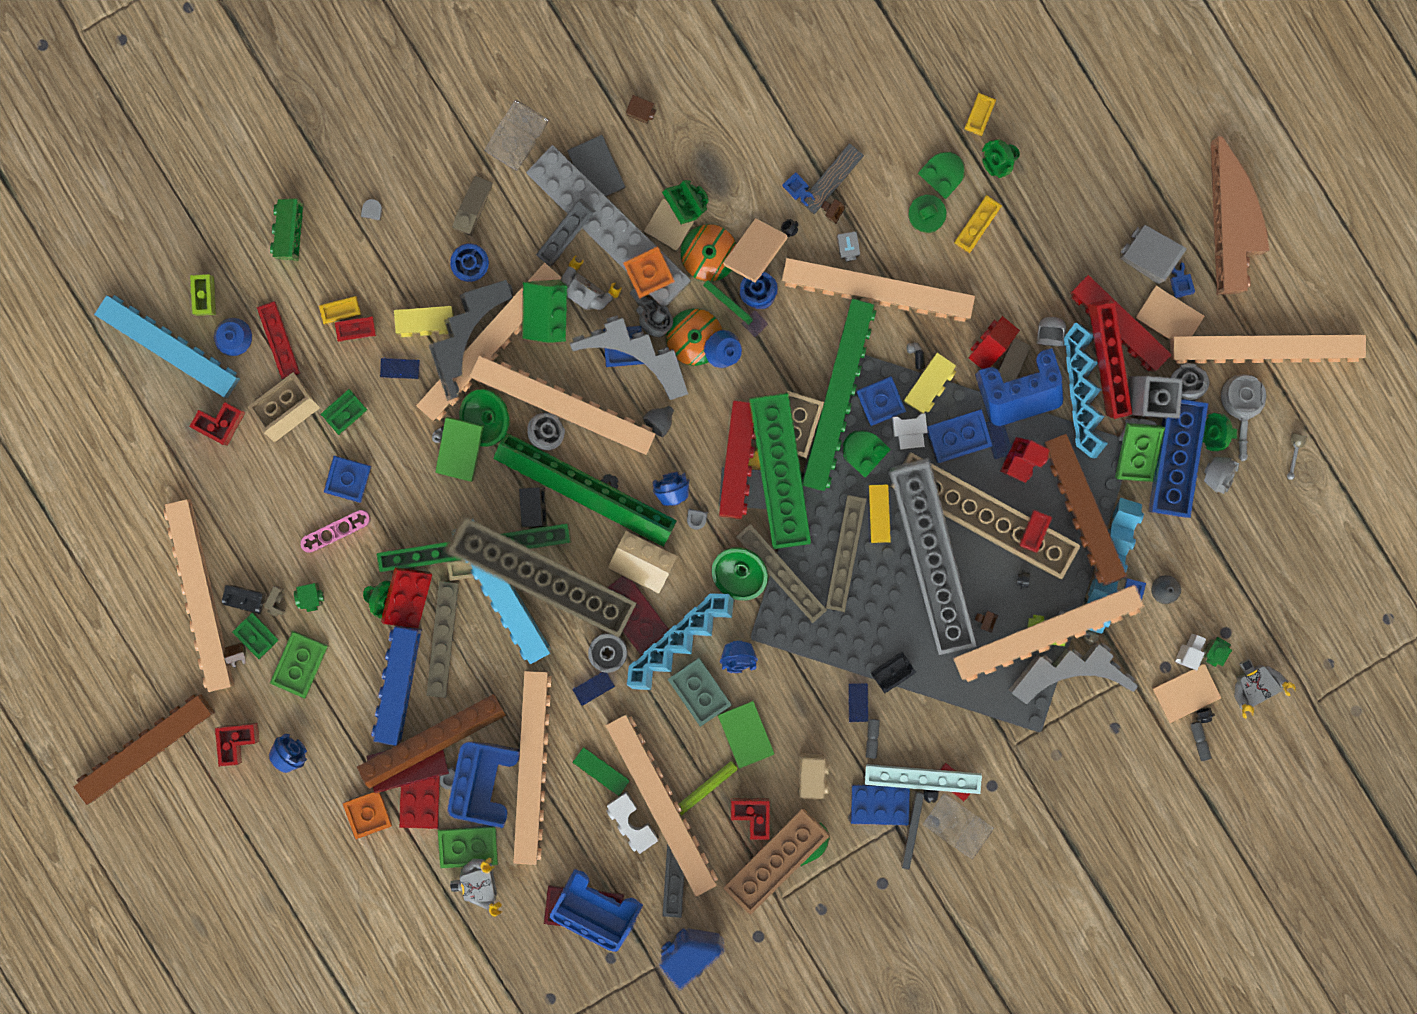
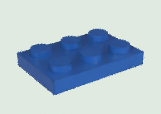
M982 409L927 426L928 436L937 463L992 446Z
M852 785L851 824L909 825L910 788Z

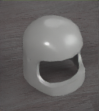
M1057 317L1043 318L1038 326L1036 343L1048 346H1064V337L1066 335L1065 322Z

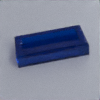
M381 358L380 377L419 379L420 360Z
M991 421L986 422L992 442L990 448L994 460L1007 456L1011 449V444L1005 425L996 426Z
M601 672L572 690L583 706L614 688L615 685L608 673Z
M848 683L849 722H868V683Z

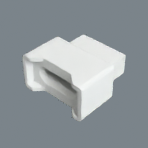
M920 414L915 419L907 420L892 417L894 437H899L900 450L925 447L923 433H928L926 414Z
M1191 634L1187 645L1182 644L1175 662L1197 671L1205 654L1201 652V649L1206 639Z

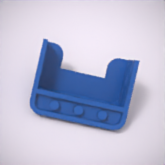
M1053 348L1044 350L1037 355L1038 373L1003 383L1000 372L993 367L979 370L975 374L991 424L997 427L1055 410L1063 404L1062 376Z
M464 743L460 748L448 804L449 815L456 819L503 828L506 824L507 809L503 804L491 802L498 765L514 766L519 760L520 749L493 743Z
M574 869L550 914V918L555 923L609 951H618L630 933L643 904L634 898H626L620 904L613 898L602 895L596 889L587 887L590 880L585 872Z
M683 928L676 934V938L672 943L668 941L661 947L662 957L660 958L661 963L659 967L677 988L681 990L724 952V939L719 933L690 928L685 930Z

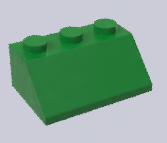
M278 199L277 204L274 205L276 223L272 225L274 242H271L270 253L273 254L272 257L275 259L299 261L304 204L298 199Z
M561 280L523 282L522 338L546 343L565 342L567 285Z

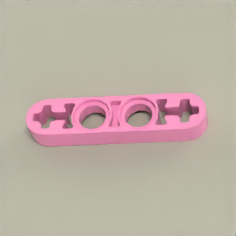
M359 510L303 537L300 544L301 548L305 552H314L369 525L371 520L370 514L364 510ZM358 514H361L362 516L365 515V523L362 524V522H358L354 524L357 527L354 529L353 523L349 520V518L352 517V521H354L359 518ZM341 522L349 524V530L346 533L339 530ZM325 530H329L332 533V538L329 541H325L322 538V533ZM318 534V539L322 545L319 546V542H316L312 545V549L306 547L307 539L310 541L317 539L315 535Z

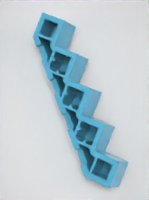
M1075 322L1064 337L1067 370L1070 380V397L1073 406V423L1076 433L1075 441L1076 446L1089 457L1097 458L1108 443L1093 432L1105 417L1090 405L1102 390L1087 378L1098 364V361L1084 351L1094 336L1082 324Z
M1120 498L1114 509L1113 521L1108 532L1126 572L1128 565L1125 564L1126 556L1129 550H1133L1135 546L1134 530L1138 523L1141 524L1144 513L1141 512L1142 504ZM1095 577L1088 592L1087 604L1117 592L1118 581L1103 587L1102 582L1098 583ZM1111 620L1103 623L1104 626L1108 628ZM1105 627L1095 630L1094 632L1102 634Z
M710 593L697 607L695 606L686 614L682 621L667 631L664 637L649 647L636 662L634 661L629 665L627 686L632 689L651 690L653 671L671 672L673 653L692 654L693 635L712 636L713 617L732 618L734 599L729 594Z

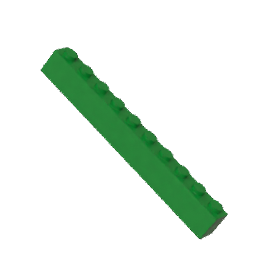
M852 299L850 302L802 482L803 486L821 491L830 488L832 477H829L830 470L835 469L837 459L834 458L835 451L840 450L842 440H839L840 432L844 433L847 422L844 421L845 414L850 413L852 405L849 402L850 395L854 396L857 384H854L855 376L859 377L862 366L859 365L860 358H864L867 347H864L865 339L869 340L872 330L868 328L870 320L874 321L877 311L873 309L874 304Z
M506 433L505 437L501 440L494 455V460L663 547L677 520L509 433Z
M569 523L501 534L529 549L572 542ZM448 542L377 553L379 572L391 571L394 568L404 569L461 559L445 551Z

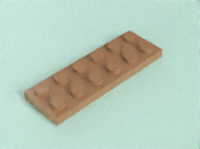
M802 808L723 889L751 915L830 834Z

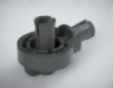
M634 288L630 295L639 306L636 311L640 315L639 323L642 329L651 336L663 337L673 325V318L669 309L665 305H658L655 300L648 299L647 296L639 298Z

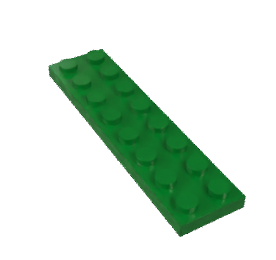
M789 392L750 398L773 549L811 544Z

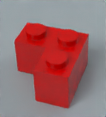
M1003 316L998 321L994 319L980 337L982 341L979 342L977 340L970 348L973 352L968 358L982 370L991 367L1006 351L1020 330Z
M224 402L217 417L198 410L189 427L222 445L228 446L246 412L230 403Z
M1016 437L1000 472L1026 483L1033 474L1034 466L1042 468L1047 462L1050 450L1031 440Z
M258 723L227 725L215 728L218 767L242 763L241 745L259 742Z
M731 798V820H750V840H769V798Z

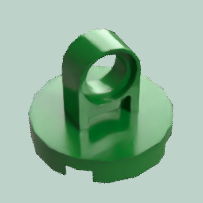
M1001 139L987 142L982 149V152L985 151V158L982 159L985 169L991 176L996 175L998 178L1009 175L1014 168V162L1020 156V151L1016 146L1007 144Z
M926 194L919 196L912 202L909 207L908 218L910 224L917 231L932 233L942 227L946 220L947 211L941 199L934 195Z
M1212 413L1207 416L1202 442L1205 443L1207 450L1219 452L1227 448L1232 439H1237L1238 429L1233 428L1230 419L1226 415Z
M387 580L379 583L377 586H367L363 591V598L369 603L370 612L373 616L382 619L391 581Z

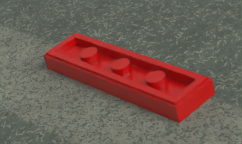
M276 301L257 307L281 379H285L293 372L296 375L301 374Z

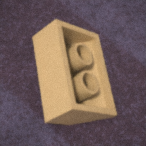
M294 372L248 406L263 432L273 442H276L320 408Z
M625 531L608 569L659 594L678 556Z

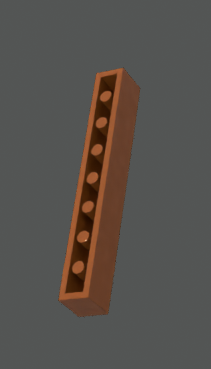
M1067 434L1046 441L1044 447L1050 450L1048 459L1052 464L1050 466L1053 477L1057 476L1059 483L1057 487L1060 494H1064L1066 497L1065 506L1068 512L1072 511L1074 519H1072L1073 525L1076 530H1080L1082 535L1079 537L1081 544L1084 548L1087 547L1089 554L1087 557L1091 566L1094 565L1097 570L1095 577L1098 583L1102 582L1104 587L1126 578V572Z
M193 694L185 700L186 704L180 708L178 705L169 712L171 715L168 718H160L154 723L155 727L149 730L147 728L138 734L140 737L135 742L130 740L123 745V751L120 753L115 751L107 757L109 761L105 764L100 762L93 767L92 770L94 772L90 775L84 774L76 780L78 783L73 787L85 804L88 805L94 802L215 712L202 694L198 696Z
M492 694L357 766V769L364 784L372 788L505 717L506 714L495 694Z

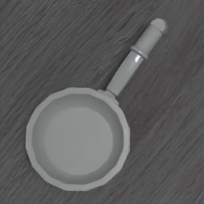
M1240 374L1226 381L1222 387L1221 401L1229 414L1241 420L1238 456L1241 461H1246L1248 458L1247 420L1259 414L1264 408L1266 391L1264 385L1257 378L1251 375Z

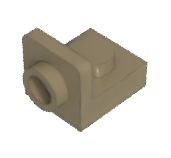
M273 586L264 607L268 609V613L278 617V615L285 614V610L276 606V604L281 603L284 597L282 593L284 589L279 586Z

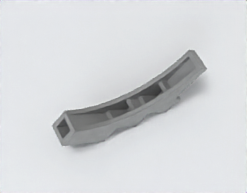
M616 315L607 318V322L603 323L606 331L602 332V329L592 331L591 336L584 338L583 335L572 338L573 342L569 343L572 351L585 348H608L632 355L654 372L663 385L669 400L688 394L674 350H669L666 347L658 350V354L655 355L649 334H644L643 331L633 334V338L630 339L622 317L618 318Z
M1094 643L1082 659V655L1075 649H1072V651L1065 649L1053 665H1051L1053 661L1046 655H1043V657L1036 655L1008 691L1023 703L1028 704L1039 692L1049 685L1075 676L1108 678L1132 692L1136 690L1138 685L1134 683L1135 678L1128 673L1124 675L1119 671L1121 667L1114 661H1111L1114 656L1110 653L1111 649L1104 643H1101V645Z

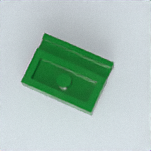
M348 389L320 415L340 435L367 412L368 409Z
M251 613L232 631L258 659H261L280 640L254 613Z

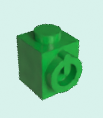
M318 583L296 587L294 600L298 609H306L307 612L318 610V606L323 605L324 593L323 590H319Z
M1216 637L1215 640L1211 639L1204 650L1205 654L1203 657L1207 658L1205 662L1214 667L1217 665L1223 666L1232 652V649H1230L1231 644L1219 637Z

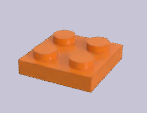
M658 246L623 263L639 298L675 282Z
M371 792L342 803L355 840L393 826L381 792L376 794Z

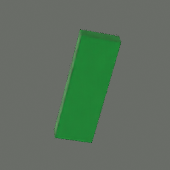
M708 280L704 283L703 286L746 324L749 325L753 321L748 313Z
M585 747L582 748L572 762L618 796L630 782L627 777Z

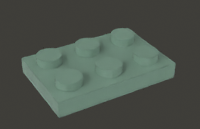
M697 658L668 678V681L700 727L732 705L700 658Z

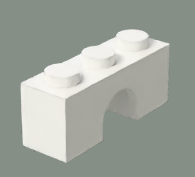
M627 791L607 804L608 810L606 811L612 820H617L619 823L617 828L623 836L627 835L630 840L628 844L634 852L637 850L640 854L659 841L658 836L649 823L642 827H634L630 824L628 817L637 809V806Z

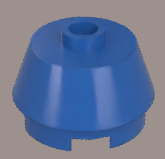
M468 243L455 249L451 256L450 266L457 278L462 281L473 282L485 275L488 270L489 259L483 248L476 244Z
M766 272L762 273L756 283L744 277L740 285L741 299L744 303L755 309L768 308L775 300L778 290L777 283Z
M228 318L216 327L214 342L223 354L238 356L250 347L252 332L248 324L243 320Z
M721 330L715 332L706 340L704 353L710 364L717 368H726L735 364L740 359L742 348L738 337L733 332Z
M678 472L662 475V480H654L652 482L653 493L662 505H678L689 497L690 480L687 479L685 473L679 475Z
M733 641L726 644L720 659L722 670L727 668L729 673H742V670L750 668L753 671L756 669V662L758 661L752 644L743 641Z
M283 734L281 737L276 738L269 752V759L273 766L284 773L303 767L307 760L305 757L307 752L305 746L299 739L294 741L292 738H289L290 734Z

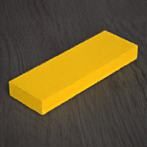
M986 195L954 241V244L970 254L1002 205Z
M869 485L871 543L891 542L888 485Z

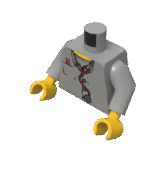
M575 255L569 262V267L561 279L567 285V297L586 310H602L613 298L619 296L622 287L615 289L616 283H612L608 293H605L576 272L584 261L582 259L578 263L575 260Z
M1250 659L1240 663L1244 673L1237 677L1234 697L1242 709L1243 718L1247 717L1246 711H1250L1253 716L1254 706L1282 692V688H1284L1287 696H1291L1287 691L1288 688H1293L1296 691L1295 685L1291 682L1288 683V680L1275 669L1269 666L1264 667L1263 665L1254 667Z
M474 858L461 869L460 880L450 881L451 891H462L465 901L489 910L490 914L496 917L502 913V911L498 910V908L502 907V904L500 902L494 903L497 896L493 875L495 867L491 864V858L486 860Z

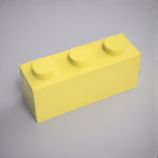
M442 306L394 310L396 334H401L402 338L413 337L412 333H420V336L432 335L431 332H439V335H446L448 331L444 320L454 316V307Z
M936 353L903 402L921 414H924L925 411L929 413L935 404L932 402L935 396L939 397L946 388L943 386L946 380L950 381L955 375L956 371L954 368L956 365L939 353Z

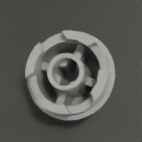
M1183 364L1171 376V379H1183L1181 395L1183 400L1195 401L1208 390V375L1205 370L1197 367L1196 364Z
M540 413L530 420L527 432L529 441L533 446L543 450H552L562 443L565 429L556 415Z
M1215 457L1212 463H1208L1204 473H1206L1204 482L1216 493L1225 494L1230 489L1234 481V471L1238 472L1240 464L1233 461V458Z

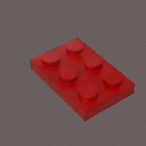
M394 568L381 622L385 625L419 628L433 574L426 571Z
M440 776L401 786L399 828L438 829Z

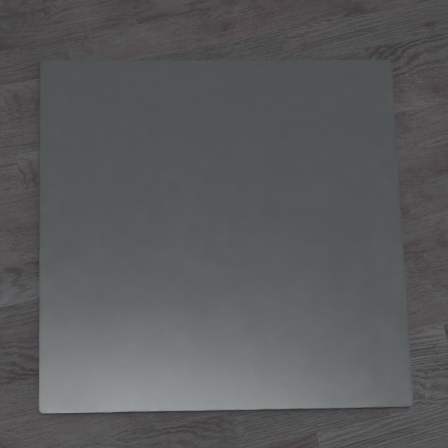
M865 355L859 361V365L862 366L859 377L855 376L854 384H857L854 396L850 395L849 402L852 403L850 413L845 414L844 421L847 422L844 433L840 432L839 440H842L840 450L835 451L834 458L837 459L835 469L830 470L829 477H832L830 488L821 491L803 486L811 544L779 548L777 553L826 608L847 495L866 498L845 612L826 609L827 611L812 623L770 576L751 633V639L874 679L871 675L872 671L903 652L917 673L896 687L1026 729L1041 732L1057 682L1039 692L1028 704L1023 703L1008 690L1036 655L1042 657L1046 655L1053 661L1051 664L1053 665L1062 652L1069 648L1072 636L1067 638L1068 642L1065 643V646L1049 645L1050 649L1041 653H1039V650L1031 652L1032 656L1023 660L1020 657L1013 660V664L1003 667L1002 664L996 666V671L986 675L984 672L977 674L978 678L969 682L966 679L962 680L953 658L1026 629L1028 618H1033V615L1044 616V620H1048L1058 616L1060 611L1068 612L1082 606L1095 566H1091L1087 557L1089 554L1087 547L1084 548L1081 544L1079 537L1082 535L1080 530H1076L1073 525L1072 519H1074L1072 511L1068 512L1065 506V501L1067 500L1065 495H1061L1057 487L1059 481L1057 476L1053 477L1050 466L1052 464L1048 459L1042 468L1034 466L1033 474L1026 483L1018 481L1000 472L1016 437L1031 440L1044 447L1046 441L1067 434L1107 528L1123 481L1115 477L1122 442L1118 440V436L1095 429L1093 432L1108 444L1097 458H1091L1076 446L1074 423L1060 417L1042 413L1007 425L994 426L989 420L981 392L946 381L943 385L946 388L939 397L936 395L932 402L935 404L929 413L924 412L926 414L927 426L982 409L992 446L937 463L928 433H923L925 447L900 450L899 437H894L892 418L870 426L856 393L861 388L892 376L903 402L922 373ZM903 402L906 412L895 417H899L901 420L915 419L921 413ZM868 430L879 437L891 449L866 478L843 457V442L853 431ZM908 453H913L922 459L930 458L931 464L1028 517H1031L1033 510L1051 516L1052 519L1048 528L1081 545L1063 579H1058L945 517L977 639V647L942 655L938 654L896 491L890 487L893 483L891 467L902 465ZM808 456L807 463H806V466H805V469H804V472H803L804 474H805L806 467H807V464H808L809 456ZM869 485H888L891 542L871 543ZM1024 570V572L1030 573L1029 587L1021 589V585H1017L1018 573L1022 574ZM987 611L999 615L992 633L981 629L982 623L975 621L977 613L986 616Z

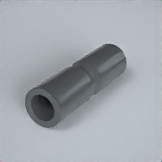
M868 719L866 758H877L880 720Z
M1201 721L1191 723L1190 727L1196 741L1200 760L1206 761L1211 759L1212 756Z

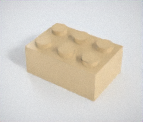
M787 391L789 392L798 456L807 458L824 402Z
M800 753L798 784L800 798L824 799V794H828V782L825 774L829 773V763L823 754Z

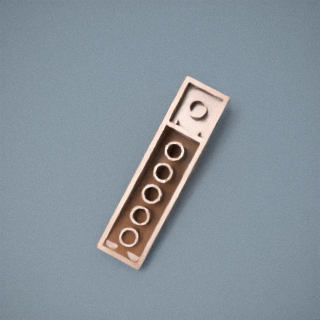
M1218 136L1211 141L1216 295L1241 294L1248 291V287L1251 284L1250 276H1247V268L1250 266V259L1247 255H1262L1270 251L1268 235L1257 195L1246 171L1223 136Z

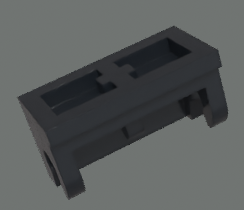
M545 487L519 489L521 526H546Z
M228 584L224 588L222 604L261 614L266 593Z
M901 652L872 671L871 675L885 694L917 672L904 653Z

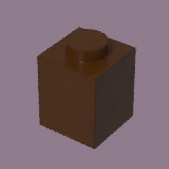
M632 95L626 110V116L648 124L649 119L653 120L656 113L654 103Z

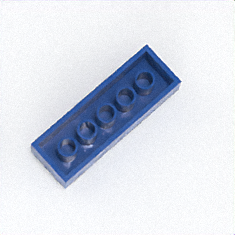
M1181 399L1180 418L1163 417L1162 426L1165 427L1152 484L1148 512L1191 518L1208 403Z
M396 626L390 631L389 641H392L391 648L387 649L385 660H388V665L383 669L382 679L385 681L383 687H380L378 698H381V703L376 707L375 717L378 720L372 729L374 742L397 746L402 741L422 629Z

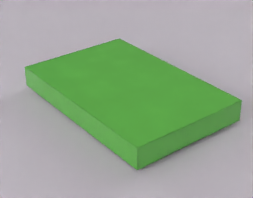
M446 417L435 473L472 482L474 480L484 426Z
M1126 424L1115 475L1117 479L1153 482L1165 430L1164 426Z
M292 631L270 684L305 699L328 645Z
M754 701L718 714L739 769L775 755Z
M496 827L438 829L440 868L464 867L474 858L483 860L491 858V864L498 865Z

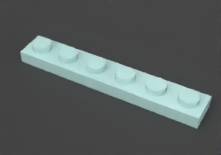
M866 764L865 785L980 794L982 773Z

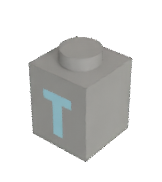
M857 232L837 235L840 259H845V262L857 260L856 257L860 256Z

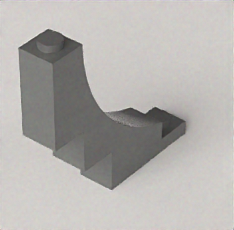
M507 280L459 295L465 313L444 320L450 338L429 345L447 401L459 397V387L453 381V378L462 375L463 354L472 330L488 311L498 304L512 299L513 289L507 283Z

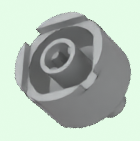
M611 633L601 634L590 644L588 650L590 663L599 671L605 673L614 672L626 661L627 646L621 637ZM606 648L613 650L610 658L607 655H603Z

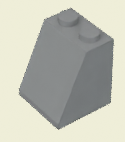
M1144 225L1141 228L1137 227L1131 237L1134 239L1130 244H1125L1121 250L1123 255L1120 259L1155 283L1160 284L1167 279L1187 248Z
M1129 376L1128 389L1132 415L1180 418L1183 379Z

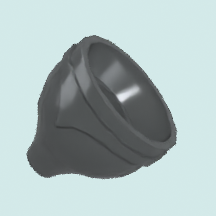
M670 406L652 409L643 416V421L648 427L653 428L652 431L656 435L664 437L671 428L674 410Z
M1160 576L1152 584V596L1161 604L1173 603L1181 594L1180 583L1172 576Z

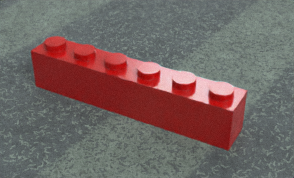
M1089 275L1070 292L1072 295L1071 299L1077 305L1085 307V312L1089 317V303L1106 299L1115 302L1121 344L1128 349L1127 353L1134 359L1137 357L1142 362L1140 365L1146 371H1157L1172 355Z
M1106 299L1089 303L1106 416L1117 419L1132 415L1115 302Z
M733 401L719 517L742 519V515L747 513L748 504L744 503V498L749 496L750 485L746 484L747 477H751L752 472L749 458L754 456V447L751 446V441L756 439L749 402Z

